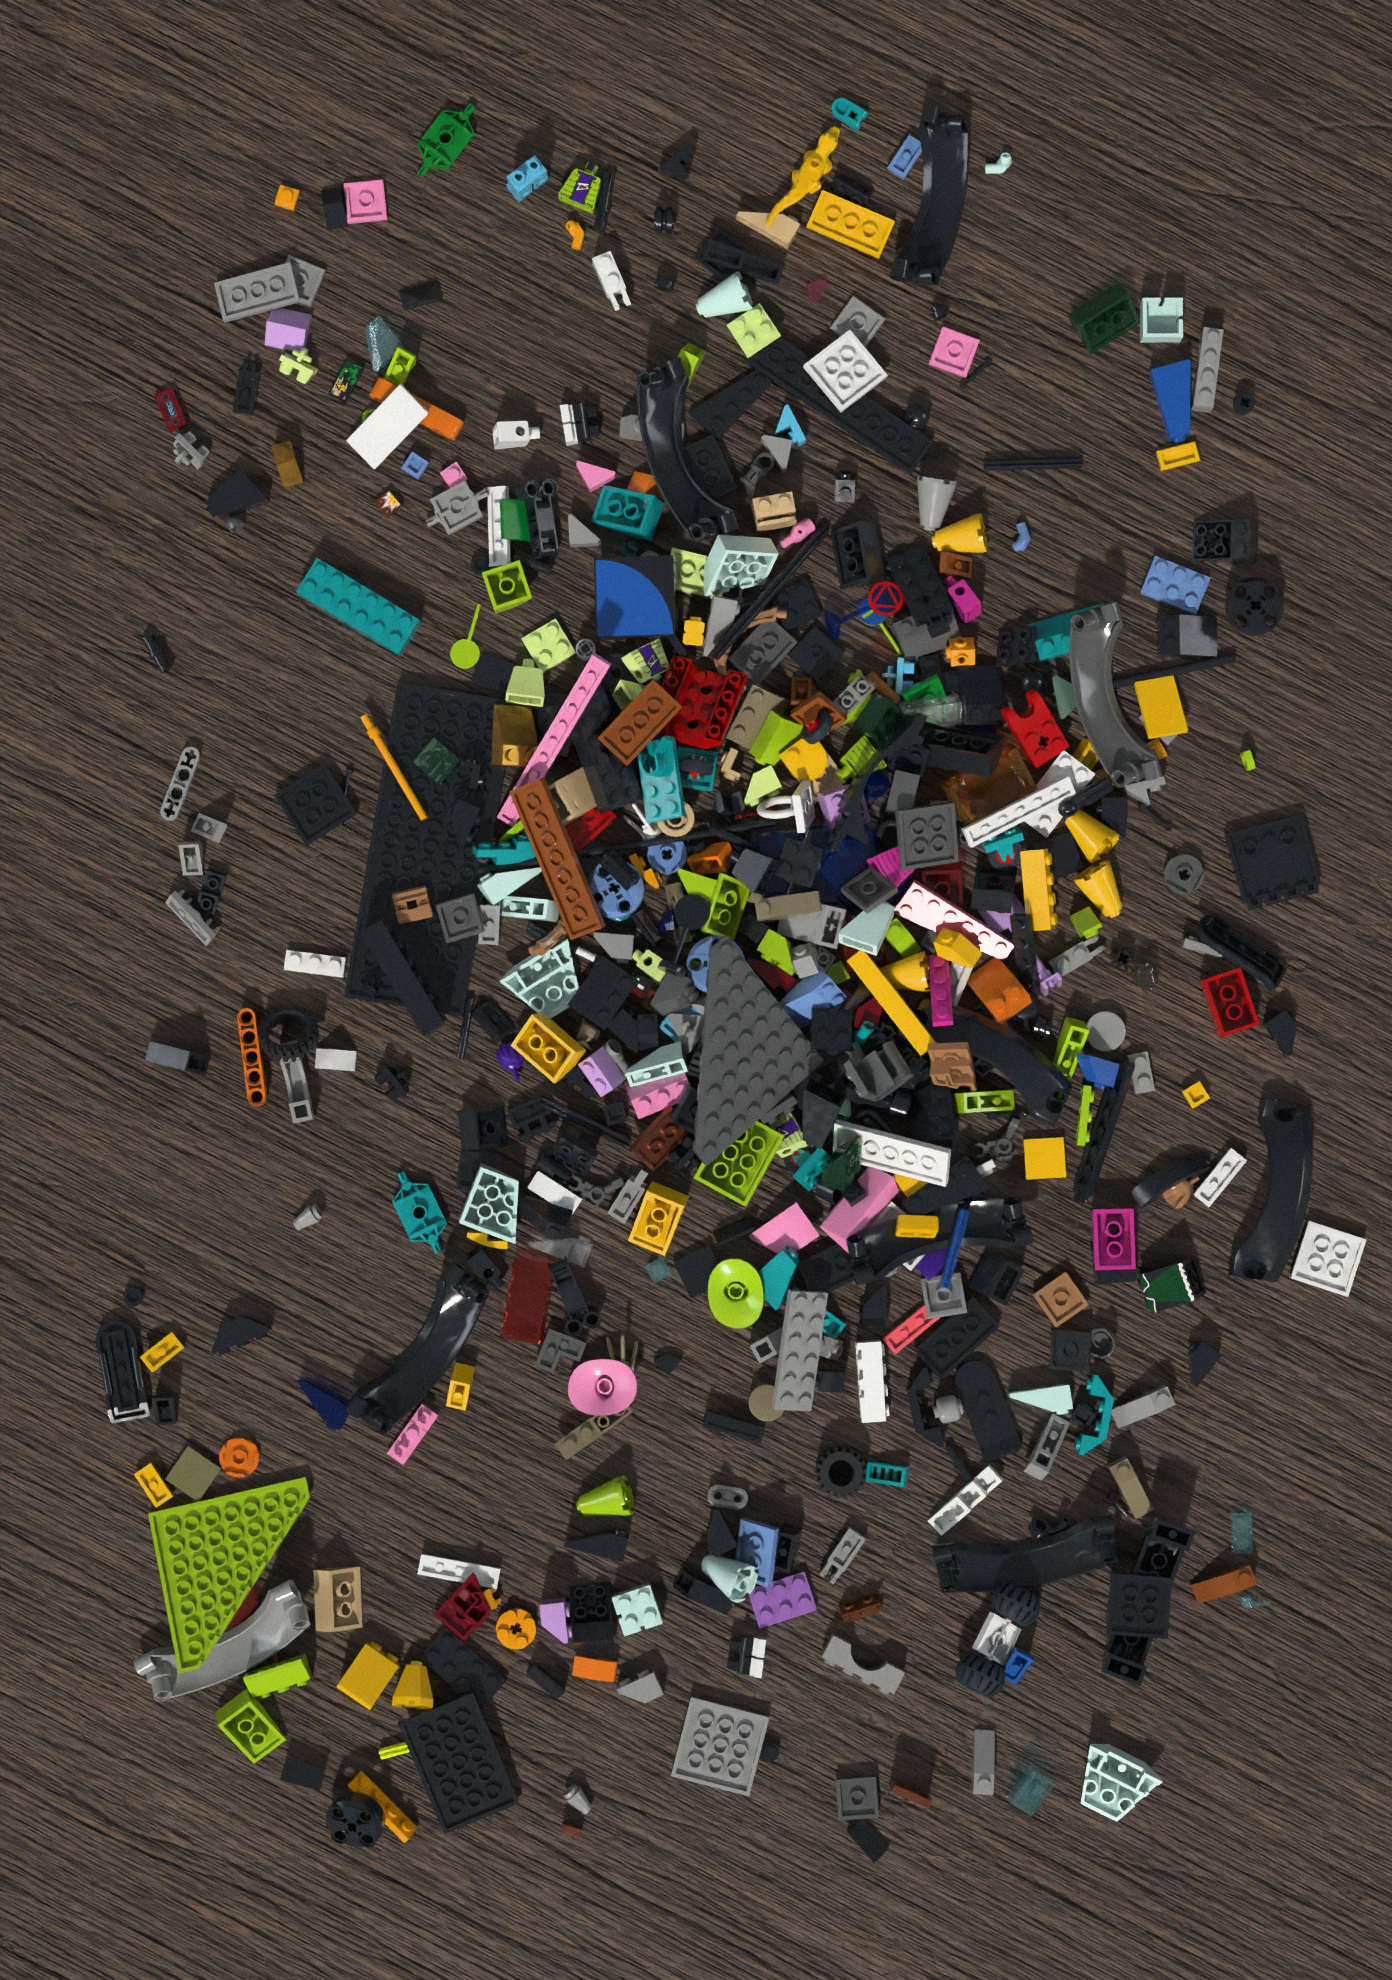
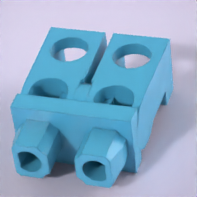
M534 155L506 177L508 180L506 187L515 199L520 202L533 192L532 187L536 190L549 180L547 170Z

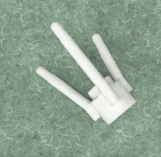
M632 803V806L645 824L642 826L643 830L626 815L623 816V819L639 832L643 839L646 837L647 839L655 838L662 833L657 823L648 824L646 822L645 816L635 803Z

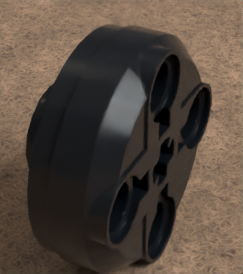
M1250 577L1238 582L1229 591L1225 601V613L1231 626L1238 632L1249 636H1259L1271 631L1280 622L1284 612V601L1278 586L1260 577ZM1236 588L1244 590V597L1236 595ZM1264 588H1270L1273 591V596H1265ZM1253 604L1257 607L1254 610L1250 608ZM1242 616L1245 619V625H1238L1236 617ZM1264 617H1272L1273 625H1267L1264 622Z
M346 1792L338 1795L330 1804L325 1817L326 1825L331 1833V1839L337 1844H347L354 1847H373L380 1838L385 1826V1814L379 1803L370 1796L359 1792Z

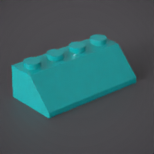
M1104 603L1028 624L1027 627L1036 626L1034 651L1039 656L1037 662L1041 663L1069 655L1071 618L1081 612L1100 607Z

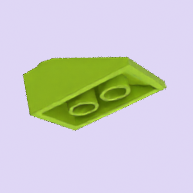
M248 1689L241 1692L215 1712L217 1726L254 1764L286 1741L283 1733L255 1697L252 1698Z

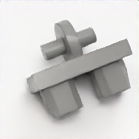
M190 431L183 435L179 433L175 436L176 440L173 443L176 447L173 452L177 455L175 462L177 464L184 462L187 466L191 463L199 470L208 456L209 450L204 445L195 449L192 444L196 442V438Z

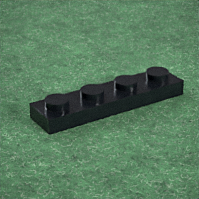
M1014 913L1010 915L1018 981L1027 993L1036 994L1040 992L1031 915Z

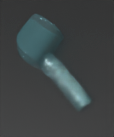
M1251 1596L1240 1598L1242 1607L1248 1609L1254 1606L1270 1605L1269 1601H1252Z

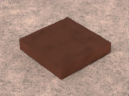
M891 1779L889 1786L892 1793L929 1809L932 1800L928 1793L897 1779Z

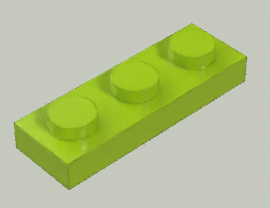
M1081 1086L1075 1145L1085 1146V1142H1089L1090 1131L1087 1130L1088 1122L1091 1123L1092 1111L1089 1110L1090 1102L1093 1103L1094 1091L1091 1090L1092 1086Z

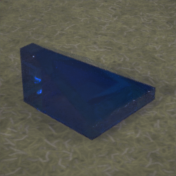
M674 909L663 912L658 933L678 929Z

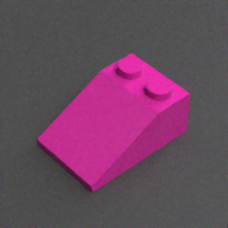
M1093 1209L1091 1211V1229L1095 1270L1136 1269L1134 1209Z

